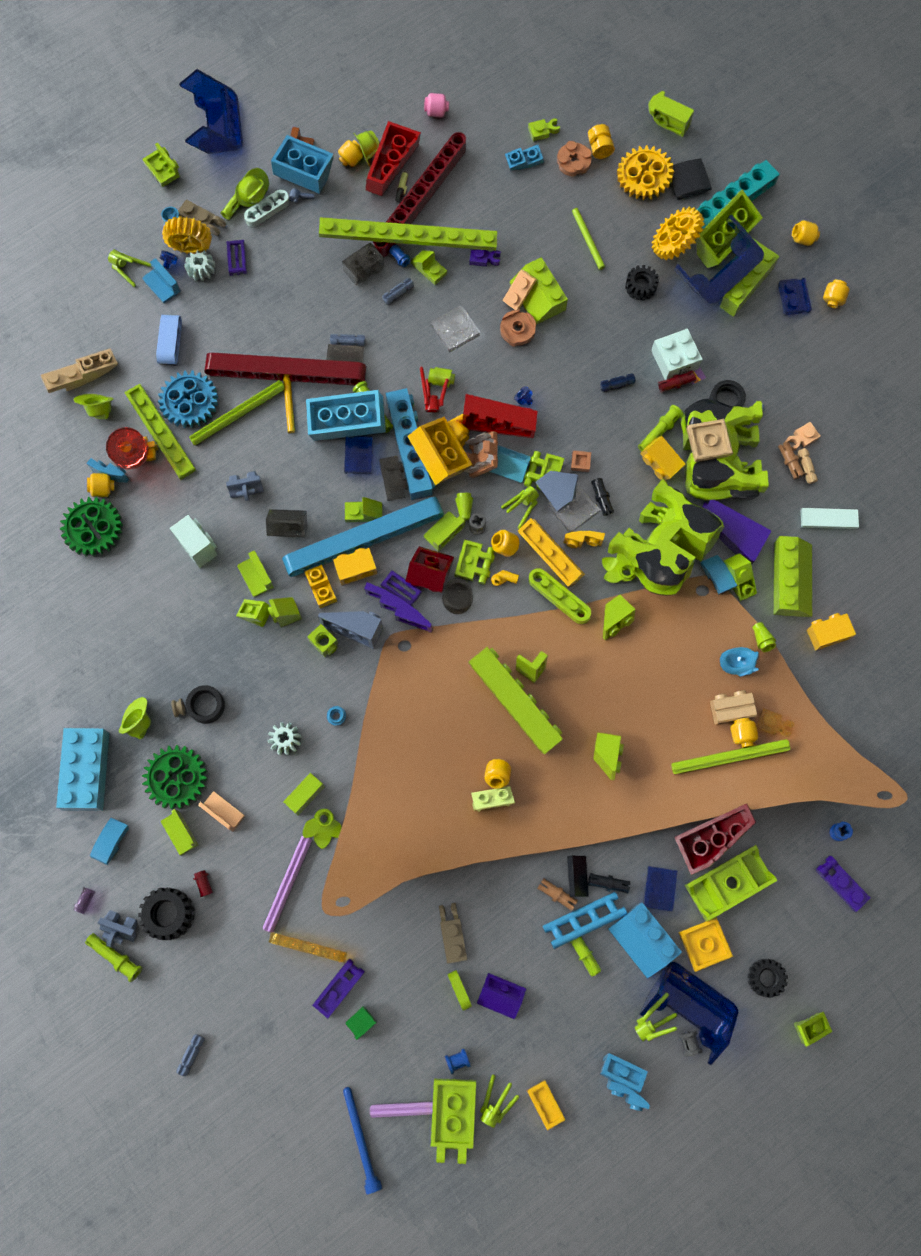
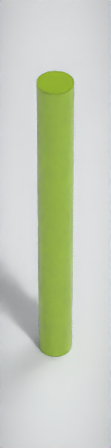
M574 208L572 210L573 216L598 269L602 270L605 268L604 262L579 209Z

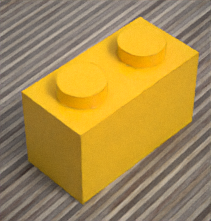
M663 436L654 439L640 452L643 461L653 468L655 475L659 479H670L685 465V462Z
M359 548L352 554H341L336 559H333L341 586L377 574L369 548Z
M840 613L833 614L825 621L822 619L811 622V626L807 629L815 651L849 640L856 635L847 613L840 615Z

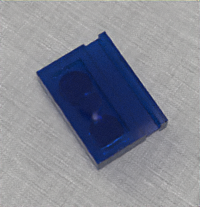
M805 278L799 280H780L778 287L785 316L802 314L803 312L810 313L812 307Z
M346 437L345 474H372V437Z
M651 866L647 867L643 904L646 908L673 912L678 871Z

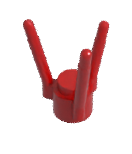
M420 367L425 411L430 413L439 412L440 407L444 406V397L449 379H445L440 399H438V396L431 395L428 379L425 380L424 369Z

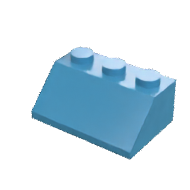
M286 135L271 160L273 175L320 194L328 180L334 154Z
M638 903L627 915L608 928L646 978L651 977L667 966L682 953L643 903Z

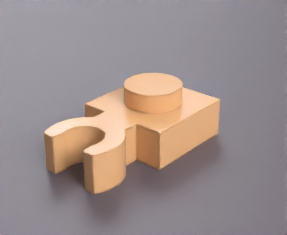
M809 422L795 430V436H789L785 442H794L795 445L792 447V450L795 451L800 444L805 448L818 440L821 435L812 423Z

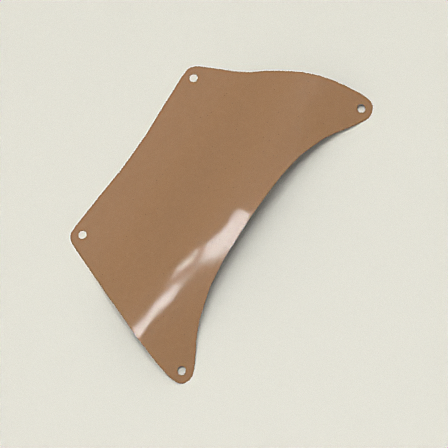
M706 575L688 578L675 595H657L646 589L620 594L636 609L634 621L631 625L620 629L617 635L614 637L610 636L606 640L603 639L605 605L617 596L585 603L591 609L590 620L585 624H578L560 609L520 616L433 626L432 633L419 628L405 630L390 635L381 651L363 720L350 798L322 893V910L330 916L349 915L373 902L401 883L427 874L480 862L556 851L640 835L718 817L746 803L749 805L750 810L819 800L875 808H894L904 804L908 798L906 792L896 781L861 756L826 722L799 685L777 647L769 652H762L761 649H758L752 628L758 622L729 591L718 594L712 580L708 579ZM704 585L708 587L709 593L706 596H700L697 594L696 588ZM582 613L578 614L579 617H584ZM401 641H409L411 648L408 651L403 652L398 649V644ZM486 647L489 650L493 648L499 655L497 659L502 665L505 663L510 668L512 678L520 680L524 685L522 690L526 695L531 694L537 701L535 706L539 710L543 709L550 717L548 719L549 723L552 726L555 724L561 730L562 734L560 736L563 740L546 754L541 753L468 664L472 658ZM732 648H749L754 652H759V658L755 666L759 670L742 677L729 674L720 666V657L723 652ZM543 651L548 655L546 669L535 683L516 671V658L519 654L533 662L538 654ZM746 690V694H753L757 716L749 719L756 723L759 736L758 740L753 742L754 746L788 739L790 743V750L786 752L685 773L674 774L671 764L674 762L742 748L741 745H736L733 742L730 727L734 724V721L721 724L714 723L710 701L715 700L714 696L726 694L727 697L734 696V692ZM597 732L621 736L620 744H624L622 756L618 755L621 768L620 774H615V780H610L593 759ZM493 759H502L508 762L511 766V777L507 786L511 787L515 804H510L509 807H492L480 810V812L474 811L471 793L495 789L485 782L484 776L488 762ZM887 791L892 794V798L883 800L877 797V793ZM341 897L350 898L348 905L344 907L336 905L337 899Z

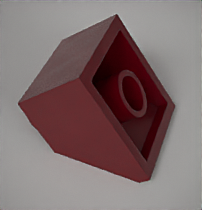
M419 546L409 563L405 582L411 583L413 586L428 588L433 592L442 593L454 557Z

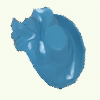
M745 647L729 649L722 653L720 666L729 674L740 677L750 675L759 670V668L755 667L759 658V652H754Z

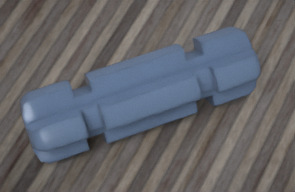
M410 278L405 279L404 283H399L392 288L390 293H385L382 296L383 301L386 304H390L393 302V299L396 300L407 292L406 290L413 288V281Z
M331 334L330 343L331 345H338L340 343L341 345L358 344L359 346H364L365 335L340 334L338 336V334Z
M198 1034L193 1036L191 1045L188 1046L181 1060L182 1064H179L176 1073L184 1077L188 1075L191 1069L189 1067L193 1065L200 1050L198 1048L204 1042L202 1036Z

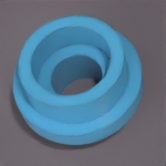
M334 706L328 710L327 720L331 725L339 726L345 722L346 712L342 707ZM335 713L340 714V718L337 720L333 718Z

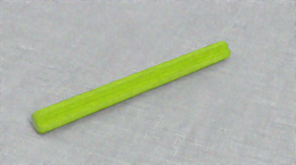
M280 380L276 381L190 435V441L193 445L204 441L283 391L285 388L284 384Z
M788 739L674 762L671 764L674 774L685 773L786 752L790 750V743Z

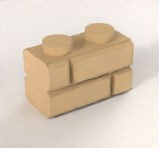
M746 690L734 692V696L727 697L726 694L714 696L715 700L710 701L715 724L757 716L753 694H746Z

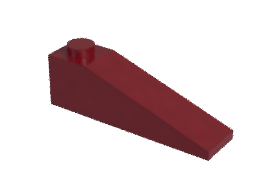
M747 803L674 837L691 875L711 867L756 823Z

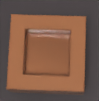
M573 451L571 471L589 472L591 452Z

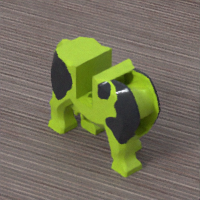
M702 399L691 404L685 410V415L681 418L683 450H692L686 429L687 425L724 419L733 451L732 456L695 462L693 453H690L684 466L687 493L695 498L705 500L731 497L751 500L758 497L759 493H765L769 487L768 471H762L761 460H756L747 466L748 463L741 462L737 456L740 445H750L756 448L760 442L758 425H754L749 429L742 426L760 422L763 416L762 401H756L753 406L747 408L729 406L713 399Z
M662 479L653 490L651 500L664 503L668 507H659L650 501L640 513L639 518L641 523L651 522L659 524V526L651 532L647 540L634 533L631 528H628L624 534L618 532L609 543L608 553H620L626 556L631 561L637 578L647 591L657 595L670 596L675 595L683 583L691 576L695 558L702 562L707 553L713 548L724 529V524L717 515L691 503L678 489L668 486L667 482Z

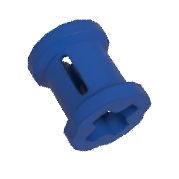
M840 822L831 826L829 834L833 840L843 841L852 836L853 829L849 823ZM839 828H841L844 835H841V832L838 831Z
M461 1049V1052L452 1056H445L451 1075L460 1068L471 1066L465 1049Z

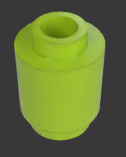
M430 368L428 383L443 387L447 378L449 379L447 388H450V385H454L455 374L452 373L453 370Z

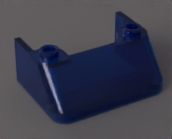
M196 69L181 81L179 85L193 93L195 105L206 113L207 127H200L185 139V143L207 154L238 150L243 146L237 94L232 88Z
M732 214L726 222L738 234L731 242V250L736 256L711 280H708L703 274H696L690 278L679 264L674 269L686 284L709 304L718 302L753 270L764 257L762 248Z
M670 962L647 995L640 1015L644 1016L665 993H668L669 996L656 1010L663 1011L667 1006L700 1029L699 1038L702 1045L711 1050L707 1063L712 1065L730 1044L739 1013L738 1008L731 1000L676 962Z

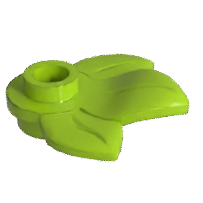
M617 553L616 558H602L603 568L607 571L603 577L606 581L610 583L629 582L635 578L636 574L633 571L632 563L623 554ZM623 571H629L630 575H624Z
M320 809L315 813L313 819L305 823L303 837H313L316 845L320 849H324L332 837L339 838L342 826L338 821L334 820V815L330 810ZM322 815H325L327 817L325 823L321 822L320 817Z

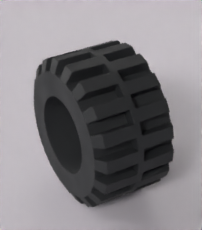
M157 888V891H151L150 896H145L143 899L145 901L144 904H140L139 907L142 909L141 913H138V917H141L139 924L144 927L143 931L157 940L180 938V935H184L187 932L186 929L192 926L191 920H194L195 915H192V911L195 910L194 906H191V899L184 892L174 888ZM164 902H172L177 909L176 919L171 925L162 926L157 920V910Z

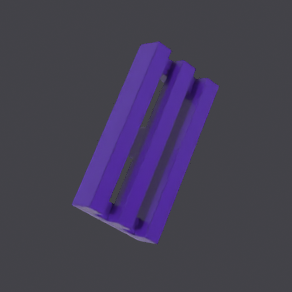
M244 240L226 241L229 275L233 276L234 273L240 275V273L247 274ZM231 245H234L236 268H233ZM238 245H241L242 268H240Z
M393 570L380 584L382 588L403 599L411 606L422 594L421 590L411 585V583L405 582V579ZM391 577H394L396 580L404 584L406 587L411 589L416 594L413 595L410 592H408L406 589H404L399 584L394 582L391 579ZM387 582L399 591H401L403 594L408 596L411 600H408L403 595L398 593L396 590L391 588L389 585H387Z

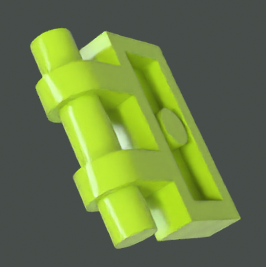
M534 451L533 456L530 457L529 469L524 476V486H531L533 481L536 482L549 471L561 472L564 458L547 453L544 460L540 458V452ZM538 466L542 467L540 474L535 473Z
M464 540L454 576L473 581L474 575H479L478 583L485 585L487 578L490 577L491 563L495 559L493 548L488 547L487 552H482L483 544ZM479 559L484 560L482 568L477 567Z

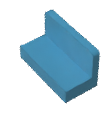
M155 258L150 261L153 270L143 276L142 279L163 303H166L181 291L175 279Z
M610 1053L605 1055L600 1075L640 1093L648 1071Z

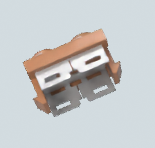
M484 432L476 436V438L464 442L469 444V449L472 450V454L465 452L472 463L471 468L464 470V472L469 473V477H478L498 467L497 432Z

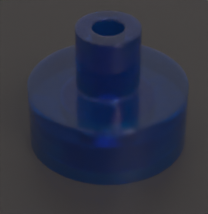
M162 250L159 258L164 261L163 267L169 269L171 264H177L179 257L171 252Z
M524 386L516 393L514 400L519 405L525 403L531 405L533 402L531 398L532 391L527 386Z

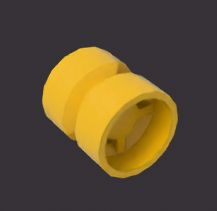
M606 124L593 126L588 131L587 135L594 158L604 159L613 154L615 147L610 129Z

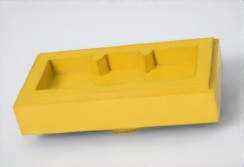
M545 1080L527 1089L547 1130L566 1120Z

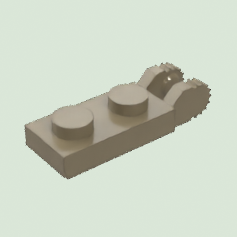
M187 199L178 210L179 215L183 218H194L196 221L200 220L201 223H205L210 228V232L216 236L220 234V230L213 223L222 228L227 224L222 218L215 216Z
M451 903V912L453 913L454 920L446 921L445 908L443 905H440V925L447 964L467 960L456 903Z

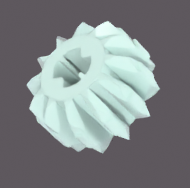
M197 250L196 254L190 252V257H187L185 260V269L190 278L193 277L195 281L199 278L201 281H204L206 277L210 279V274H215L214 268H216L211 254H207L205 250L202 253Z
M280 722L279 729L274 725L275 733H268L269 736L273 737L268 740L269 744H273L271 746L272 751L277 750V754L281 755L284 750L286 756L289 755V749L296 752L297 750L294 745H301L297 740L302 737L301 734L297 733L299 729L297 727L292 728L290 722L286 727L283 722ZM287 735L289 740H285L284 742H282L280 738L285 737Z

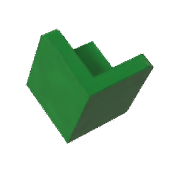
M365 1006L360 1008L346 1021V1025L355 1035L356 1040L377 1023Z

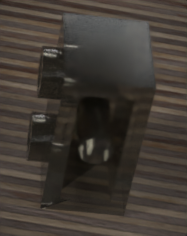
M370 242L342 261L343 271L357 286L359 283L365 282L374 273L382 270L384 267L383 256Z
M398 456L379 459L387 501L405 498V490H408L406 478L402 479L401 473H404L402 461H398Z
M269 509L266 517L267 536L305 537L307 531V511Z

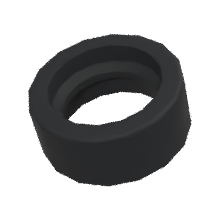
M724 380L714 386L709 399L718 401V392L728 390L733 392L738 398L735 406L743 407L746 394L744 388L739 383L732 380Z
M208 685L194 688L186 699L188 714L196 722L202 724H210L217 721L225 709V701L220 692ZM208 693L215 697L217 706L212 714L202 716L195 711L194 702L199 695Z

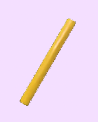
M284 374L288 433H295L291 381L289 375Z

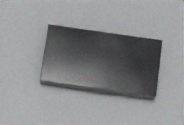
M567 856L570 897H589L586 856Z

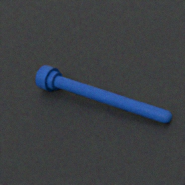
M345 1087L343 1094L366 1175L364 1188L366 1194H371L383 1188L381 1181L374 1175L351 1088Z

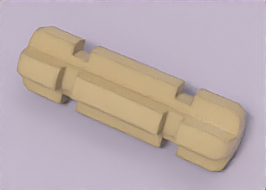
M806 448L799 450L797 454L801 459L800 463L803 472L806 474V481L809 484H813L818 479L814 473L815 469L812 460L809 458V451Z

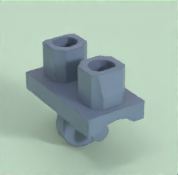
M255 471L248 472L247 478L240 479L237 475L230 476L229 482H226L230 498L244 496L245 501H250L249 495L264 492L260 476Z
M111 910L105 918L100 917L98 924L100 925V930L104 931L102 938L107 939V946L113 947L115 943L121 945L124 939L134 942L136 939L137 920L127 917L123 925L117 924L120 914Z

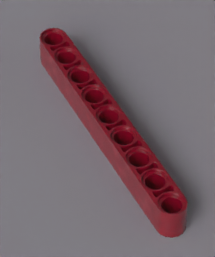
M456 132L449 138L388 218L387 223H413L465 154V134ZM373 241L374 254L379 258H384L389 254L390 248L397 243Z
M207 353L204 373L214 377L283 381L285 374L289 375L291 382L356 386L358 383L365 381L367 366L361 362Z

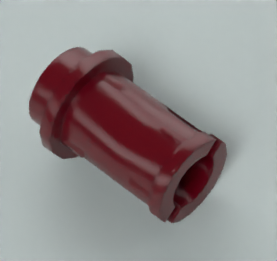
M205 870L194 873L195 878H193V881L195 880L198 886L200 897L213 893L207 877L209 873H206Z

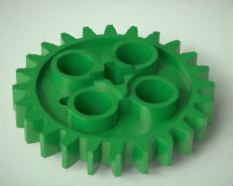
M88 497L87 502H84L81 498L79 505L73 502L75 508H67L70 512L69 514L63 513L66 520H60L62 525H64L60 528L63 532L61 537L65 540L64 543L72 551L75 550L78 555L83 552V555L87 557L90 552L95 557L97 551L103 555V549L109 552L108 546H116L113 541L120 540L117 534L123 532L118 528L123 526V523L119 521L122 517L120 514H117L119 511L116 507L113 508L114 506L111 502L107 504L105 499L100 502L98 497H95L94 501ZM98 512L96 516L91 517L92 513ZM83 514H85L88 520L92 523L95 530L101 536V539H98L96 537V535L93 533L89 525L85 522V520L82 517ZM82 522L80 527L75 528L77 523ZM104 526H108L105 531H101ZM92 536L89 542H85L87 537Z
M176 745L174 750L171 746H168L167 752L161 748V755L153 753L155 760H147L151 765L150 767H144L148 774L142 775V777L147 779L142 785L148 786L144 792L147 794L152 793L149 799H156L155 804L160 805L162 803V808L164 809L170 805L171 810H174L176 805L179 809H182L183 803L190 806L189 800L191 799L197 802L195 795H203L200 788H206V786L202 784V781L208 780L207 777L203 776L208 770L201 768L205 765V762H198L201 756H194L195 751L191 749L188 752L186 746L180 750L179 745ZM180 759L179 767L173 768V761ZM161 772H164V773H165V778H164V780L158 782V781H157V776H158V774L161 773ZM193 773V780L186 783L185 776ZM173 774H176V775H177V778H178L177 781H174V780H173V779H174V778L172 777ZM177 787L178 793L175 796H170L171 788Z

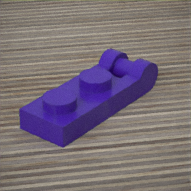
M829 855L825 859L826 862L823 865H819L815 870L854 912H857L870 899V896L838 864L837 860ZM831 868L835 871L832 876L828 873Z
M349 958L312 1006L328 1019L365 971L362 968H357ZM347 971L354 975L351 980L344 976Z

